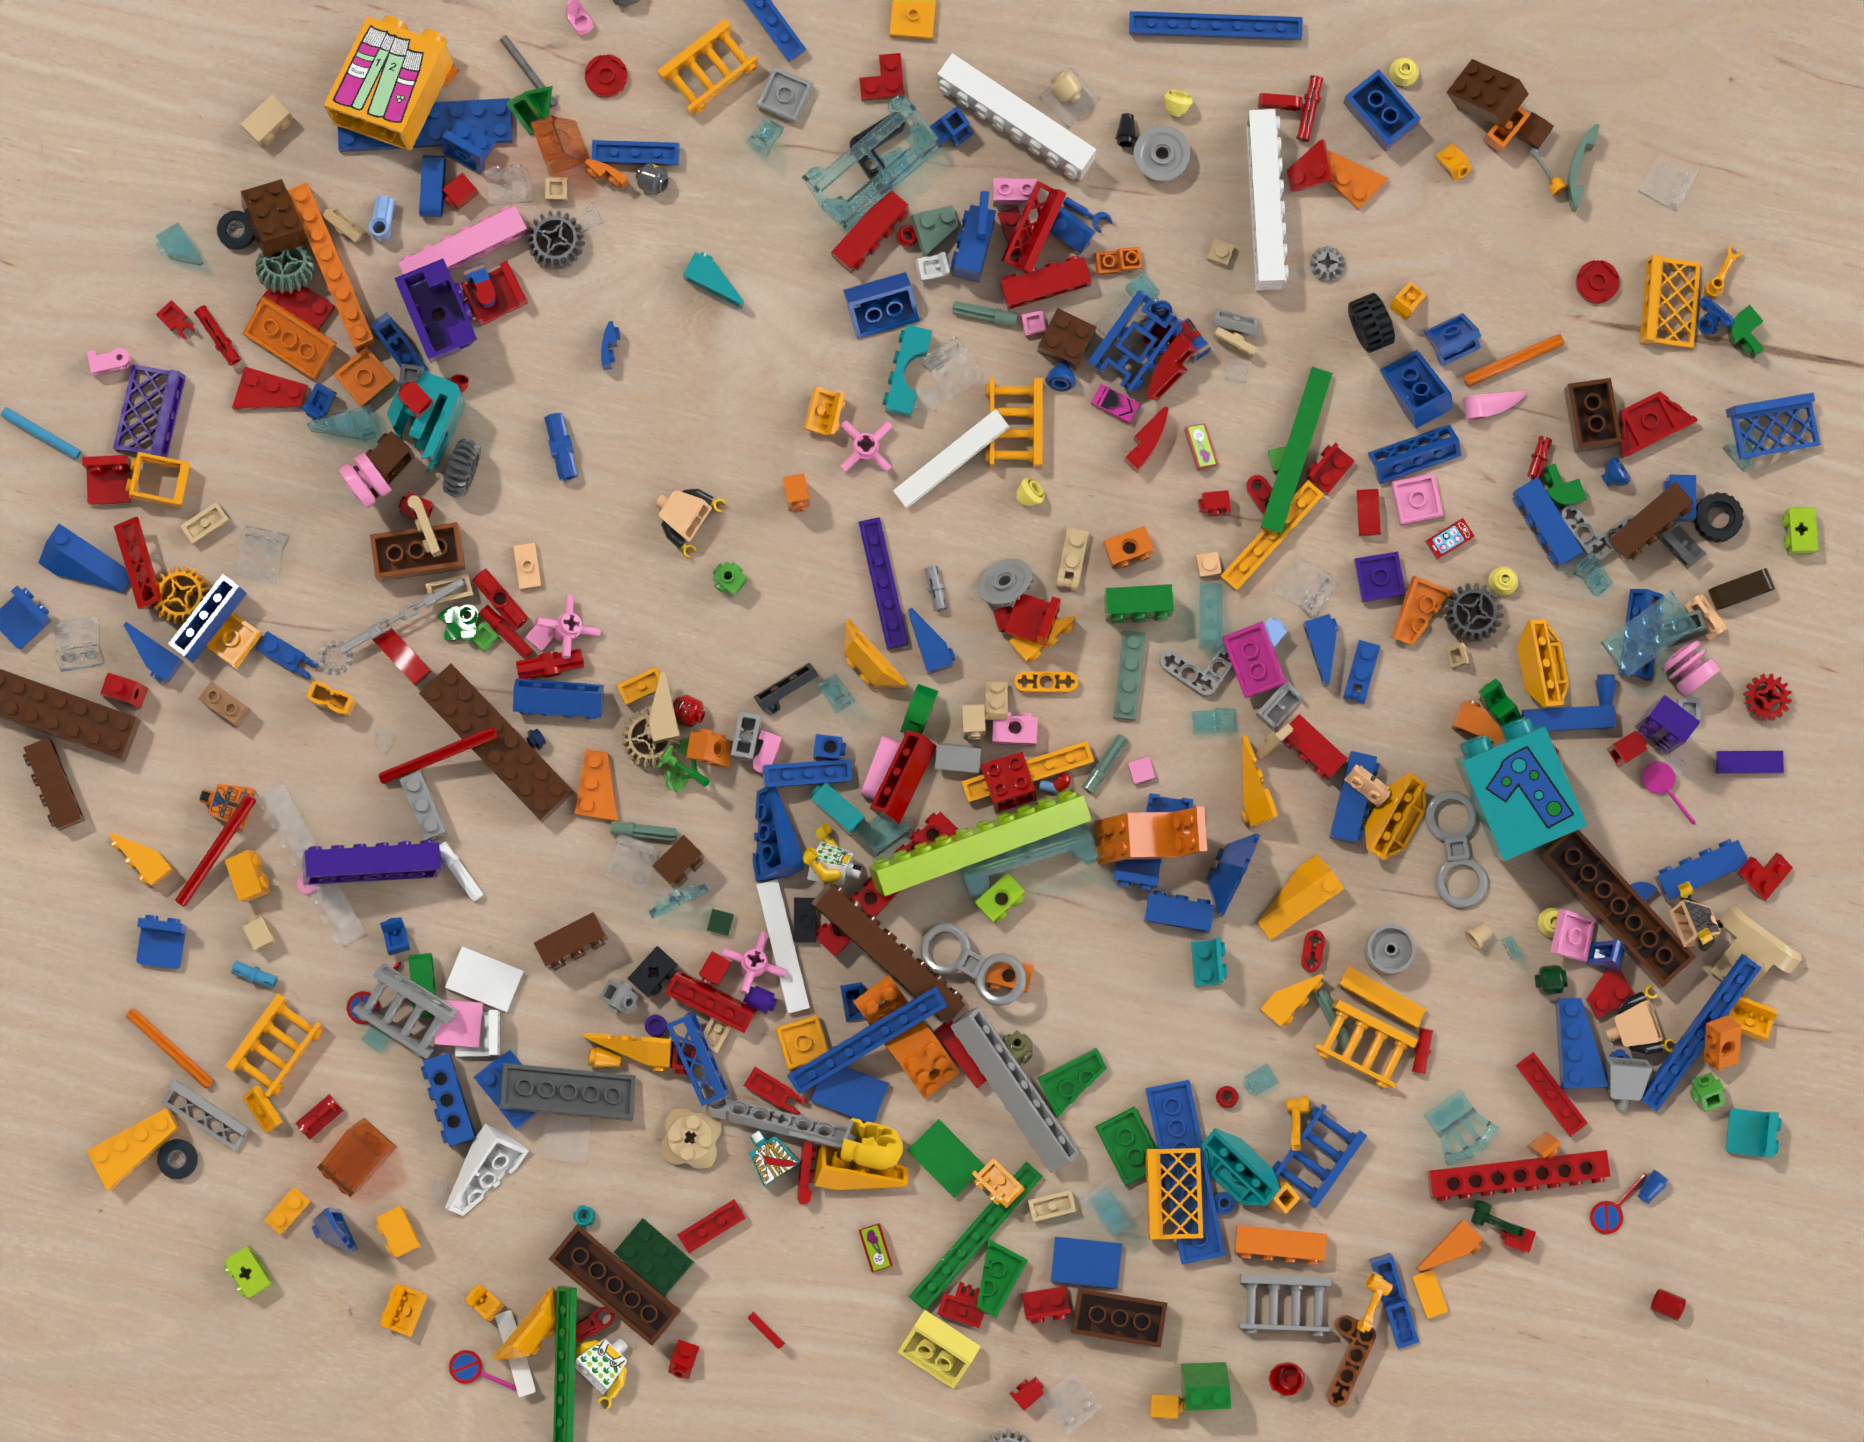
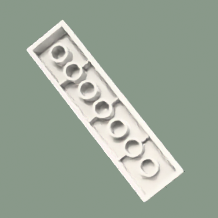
M953 53L938 72L937 86L940 92L946 96L952 95L955 97L957 103L962 107L973 109L975 111L974 114L980 119L991 121L993 123L992 126L998 131L1009 133L1010 138L1016 143L1021 144L1022 142L1027 145L1028 150L1034 155L1039 156L1040 154L1045 157L1046 162L1052 167L1057 168L1058 166L1063 169L1064 174L1070 179L1075 180L1076 178L1081 181L1094 162L1096 155L1094 147Z
M1275 109L1249 110L1246 119L1255 291L1281 290L1283 284L1287 283L1289 276L1288 265H1284L1287 257V243L1283 244L1284 235H1286V223L1282 222L1283 214H1285V203L1280 200L1284 192L1283 179L1279 180L1282 171V158H1278L1279 150H1281V137H1277L1278 129H1280V117L1276 116Z

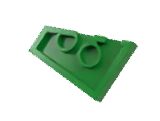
M1094 1048L1037 1077L1056 1117L1058 1118L1107 1067L1098 1049Z
M988 1239L976 1309L997 1319L1028 1260Z

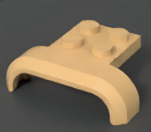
M1730 905L1720 918V921L1736 938L1710 969V972L1723 980L1741 954L1747 956L1762 967L1742 994V996L1747 997L1773 964L1787 973H1792L1802 961V953L1799 949L1797 951L1786 945L1742 911L1740 905Z

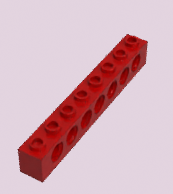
M941 811L937 815L932 813L925 821L927 825L922 830L918 828L909 837L911 841L906 846L902 844L895 852L901 850L908 852L917 844L935 842L929 841L926 837L927 832L930 830L937 831L939 836L947 834L949 837L955 835V831L958 828ZM870 876L863 884L865 888L860 893L856 891L848 900L855 899L864 907L862 912L866 916L869 913L876 917L901 891L884 896L876 891ZM868 893H873L877 896V901L872 905L864 901V897ZM824 923L816 931L818 934L816 940L836 958L852 940L845 934L843 936H836L833 933L835 925L833 923L829 925Z
M1607 1150L1553 1156L1550 1159L1548 1157L1543 1159L1533 1158L1427 1171L1430 1198L1436 1197L1437 1202L1450 1200L1451 1195H1458L1459 1199L1472 1198V1193L1480 1192L1481 1196L1494 1195V1190H1503V1194L1515 1193L1516 1188L1525 1187V1191L1539 1190L1538 1185L1547 1184V1189L1561 1187L1560 1183L1569 1182V1186L1583 1185L1582 1180L1591 1179L1592 1183L1605 1182V1177H1611ZM1583 1162L1588 1163L1591 1168L1587 1175L1580 1171V1165ZM1560 1165H1565L1568 1168L1569 1172L1566 1177H1561L1558 1174ZM1539 1167L1544 1168L1546 1171V1177L1543 1180L1536 1177V1170ZM1516 1170H1521L1524 1173V1180L1521 1183L1514 1180L1513 1175ZM1495 1172L1502 1176V1182L1499 1185L1493 1184L1491 1176ZM1472 1175H1476L1480 1179V1185L1477 1188L1469 1184V1179ZM1451 1177L1455 1178L1458 1182V1187L1454 1191L1447 1187V1181Z

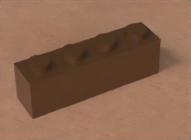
M1674 482L1613 534L1608 541L1626 562L1629 559L1633 561L1641 555V549L1644 546H1651L1659 539L1658 534L1663 530L1669 531L1675 526V520L1678 517L1682 516L1684 518L1693 510L1691 507L1694 505L1693 500L1677 482Z
M47 737L23 747L25 750V754H23L25 763L28 767L31 766L34 772L31 775L36 787H40L42 792L39 795L43 806H47L50 814L47 816L51 826L61 831L85 821L53 740Z

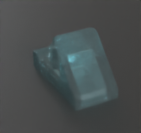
M765 117L748 137L746 144L753 150L768 157L772 145L782 134L784 127Z
M1745 424L1741 430L1746 433L1750 425ZM1754 428L1752 429L1751 433L1749 434V436H1751L1752 438H1753ZM1747 439L1743 444L1745 454L1751 453L1753 446ZM1726 444L1723 447V450L1743 472H1747L1751 468L1752 457L1739 460L1736 445Z
M1590 552L1575 565L1574 575L1583 579L1594 596L1598 597L1613 584L1593 552Z
M836 673L817 685L835 714L855 702Z
M1215 708L1214 710L1192 711L1193 734L1238 731L1236 709Z

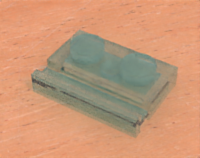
M877 815L857 831L878 857L913 830L904 818H902L900 824L884 820Z

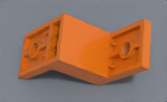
M1193 807L1176 812L1124 813L1095 821V856L1098 865L1133 859H1175L1207 851L1204 807Z
M888 975L854 1000L853 1003L868 1024L871 1025L908 1003L893 979ZM885 1000L882 1005L878 1006L880 1002ZM924 1021L884 1043V1046L899 1063L924 1099H927L960 1074L956 1065Z

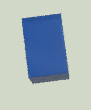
M1621 941L1592 942L1586 964L1620 971L1625 952Z
M862 982L841 985L846 1022L865 1019L853 1003L854 1000L864 994Z

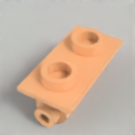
M1702 593L1684 605L1689 613L1698 609L1701 610L1708 629V634L1705 636L1709 641L1727 629Z
M1356 764L1344 780L1379 807L1390 796L1391 791L1388 790L1389 787L1377 778L1372 782L1370 779L1373 775L1363 768L1362 765L1358 766Z

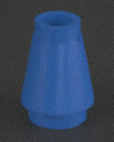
M1597 674L1595 684L1600 706L1612 705L1617 682L1614 674Z
M1654 1169L1651 1173H1648L1638 1197L1649 1204L1667 1186L1668 1179Z

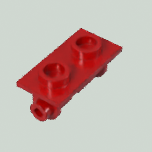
M328 1094L295 1124L310 1140L344 1110Z

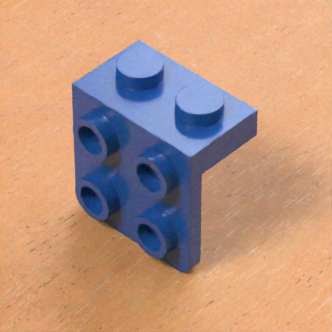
M16 586L11 590L14 596L0 608V631L16 648L22 649L52 620L47 616L49 611L41 603L37 605L32 600L35 596L26 587L22 590L19 586Z
M1133 859L1116 862L1113 881H1116L1119 886L1130 887V884L1139 885V889L1152 891V888H1157L1161 859Z
M145 915V919L138 918L137 927L141 928L136 957L137 963L179 969L181 967L187 926L180 923L181 919L167 918V921H159V917L153 915Z

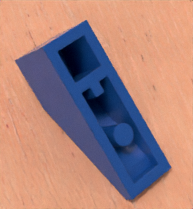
M387 312L369 324L400 368L401 364L423 366L424 371L428 369Z
M913 608L908 609L927 675L953 667L952 661L956 659L952 647L948 648L946 642Z
M1330 614L1303 623L1323 687L1328 686L1330 683L1336 631H1338L1335 618L1331 619Z
M125 622L124 627L144 664L152 671L150 676L160 683L162 680L169 683L184 661L128 622Z

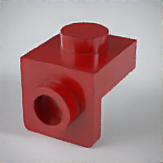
M678 1339L668 1372L677 1378L689 1379L700 1346Z

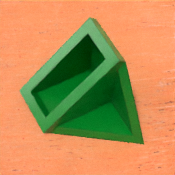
M553 86L525 91L506 102L529 135L548 126Z

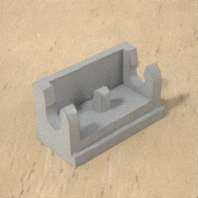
M1287 681L1256 713V716L1274 731L1303 699L1302 694Z
M937 743L935 768L979 773L981 747Z

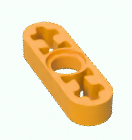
M1020 672L1014 679V686L1022 693H1071L1078 686V678L1072 672ZM1023 676L1026 677V680L1033 681V676H1037V688H1033V684H1027L1026 688H1022V684L1018 683V681ZM1048 676L1052 679L1053 684L1049 688H1043L1040 685V679ZM1055 676H1059V681H1065L1066 677H1070L1074 684H1071L1070 688H1066V684H1059V689H1055Z

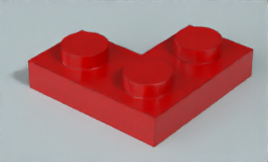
M901 53L879 55L881 76L859 78L861 101L904 97Z
M1776 852L1765 867L1757 859L1750 856L1737 874L1760 899L1766 901L1793 867L1781 854Z

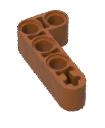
M1341 1315L1334 1322L1336 1332L1350 1339L1349 1345L1326 1392L1327 1402L1336 1407L1343 1406L1347 1402L1376 1340V1331L1371 1327V1338L1366 1342L1360 1339L1361 1331L1357 1329L1359 1320L1348 1315ZM1342 1319H1348L1351 1324L1350 1329L1346 1332L1339 1328V1323ZM1354 1349H1358L1362 1355L1358 1362H1353L1350 1358V1353ZM1348 1369L1351 1371L1352 1379L1349 1382L1341 1380L1340 1375L1343 1370ZM1336 1382L1340 1385L1348 1386L1347 1390L1342 1388L1340 1391L1341 1401L1336 1400V1402H1333L1334 1397L1331 1394L1333 1392L1337 1393L1340 1388L1335 1386Z

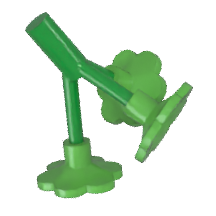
M689 738L681 739L680 745L677 747V751L685 757L687 755ZM670 745L657 766L661 768L666 763L671 765L669 770L664 773L666 787L669 790L673 789L675 792H680L683 786L687 784V779H694L703 787L708 786L710 780L698 772L696 761L691 760L692 770L679 763L677 758L672 756L674 746Z

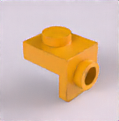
M1453 143L1435 155L1437 161L1450 172L1454 182H1457L1472 170L1468 157Z
M480 1284L472 1288L464 1299L467 1304L472 1306L488 1322H491L505 1306L488 1289Z

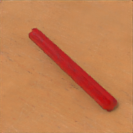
M494 727L485 729L379 773L380 782L386 784L497 738V732Z
M249 794L244 796L176 897L175 901L179 905L184 907L188 904L256 803L254 797Z

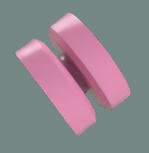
M362 451L354 457V462L360 471L356 472L349 463H345L338 471L346 480L345 484L356 499L359 498L364 506L369 508L376 502V498L370 491L372 487L382 497L392 490Z

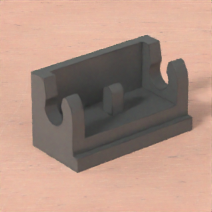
M1676 521L1674 527L1667 532L1664 531L1659 536V540L1688 570L1706 552L1693 541Z

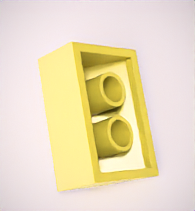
M924 1310L897 1353L954 1389L981 1346Z

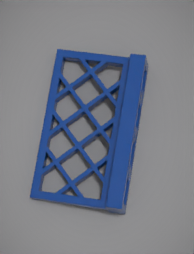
M1814 392L1742 404L1725 409L1727 418H1731L1739 460L1821 445L1812 402L1815 401ZM1806 408L1808 418L1803 422L1796 415L1800 409ZM1781 412L1790 417L1785 426L1776 420ZM1760 416L1770 420L1766 429L1757 423ZM1744 419L1751 424L1746 433L1740 429L1738 420ZM1793 420L1802 426L1797 435L1788 429ZM1773 424L1782 429L1778 438L1769 432ZM1754 427L1763 433L1758 442L1749 436ZM1805 429L1811 433L1813 442L1807 443L1800 438ZM1785 433L1794 438L1790 446L1781 441ZM1766 436L1775 442L1769 450L1761 445ZM1747 439L1755 447L1751 453L1745 454L1743 444Z

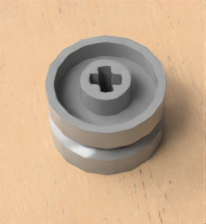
M1394 924L1384 925L1372 932L1366 940L1364 948L1365 959L1369 966L1377 973L1384 975L1398 974L1409 967L1414 960L1416 953L1415 940L1410 932L1401 926ZM1389 945L1393 946L1392 950L1394 951V953L1387 952V947Z

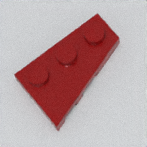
M245 367L232 409L302 407L309 386Z

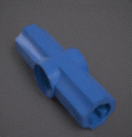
M563 413L549 414L544 419L550 439L548 443L552 458L555 459L559 480L567 481L578 477L573 458L574 450L570 435L567 433Z

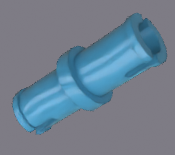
M239 961L234 963L232 967L234 970L231 971L233 975L248 979L249 983L255 984L256 982L272 990L277 983L275 980H278V976L261 971L260 967H251Z

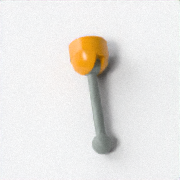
M1532 148L1530 155L1536 158L1550 179L1548 182L1549 191L1553 196L1558 195L1567 188V184L1562 178L1553 177L1538 155V149Z

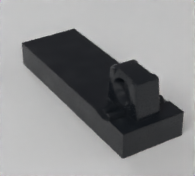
M808 663L755 695L754 699L762 710L765 709L769 715H772L781 709L778 700L818 677V674L814 667Z

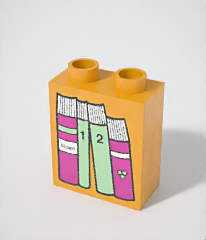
M386 15L382 21L367 16L324 103V107L333 125L411 151L445 82V78L454 63L446 46L447 40L443 35L431 29H423L421 34L407 30L408 26L403 21L393 16Z

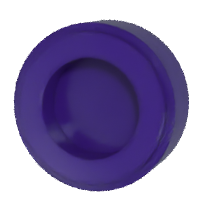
M651 1015L645 1022V1030L652 1037H660L667 1030V1022L660 1015Z

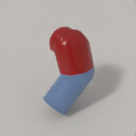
M1063 772L1053 782L1041 780L1039 791L1053 794L1062 792L1071 783L1070 775Z

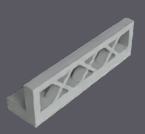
M173 1080L169 1086L171 1089L162 1101V1104L237 1152L251 1129L179 1081ZM177 1092L183 1096L185 1105L176 1107L169 1101L174 1093ZM195 1105L200 1107L203 1117L192 1118L189 1107ZM181 1108H185V1109H186V1113L183 1112V1111L180 1110V1109H181ZM215 1117L220 1121L222 1129L212 1131L209 1129L207 1119ZM204 1120L205 1125H203L199 1121ZM235 1130L241 1134L235 1145L227 1141L226 1131ZM222 1132L223 1137H221L217 1133Z

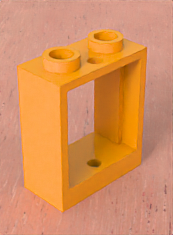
M138 452L137 458L132 457L130 470H133L134 473L132 479L128 478L126 485L129 498L181 509L190 470V462ZM142 462L180 470L174 499L136 492Z

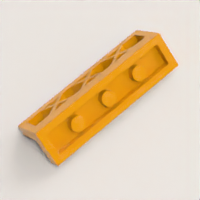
M1350 966L1347 967L1337 985L1413 1029L1419 1027L1420 1020L1426 1011L1420 1005Z

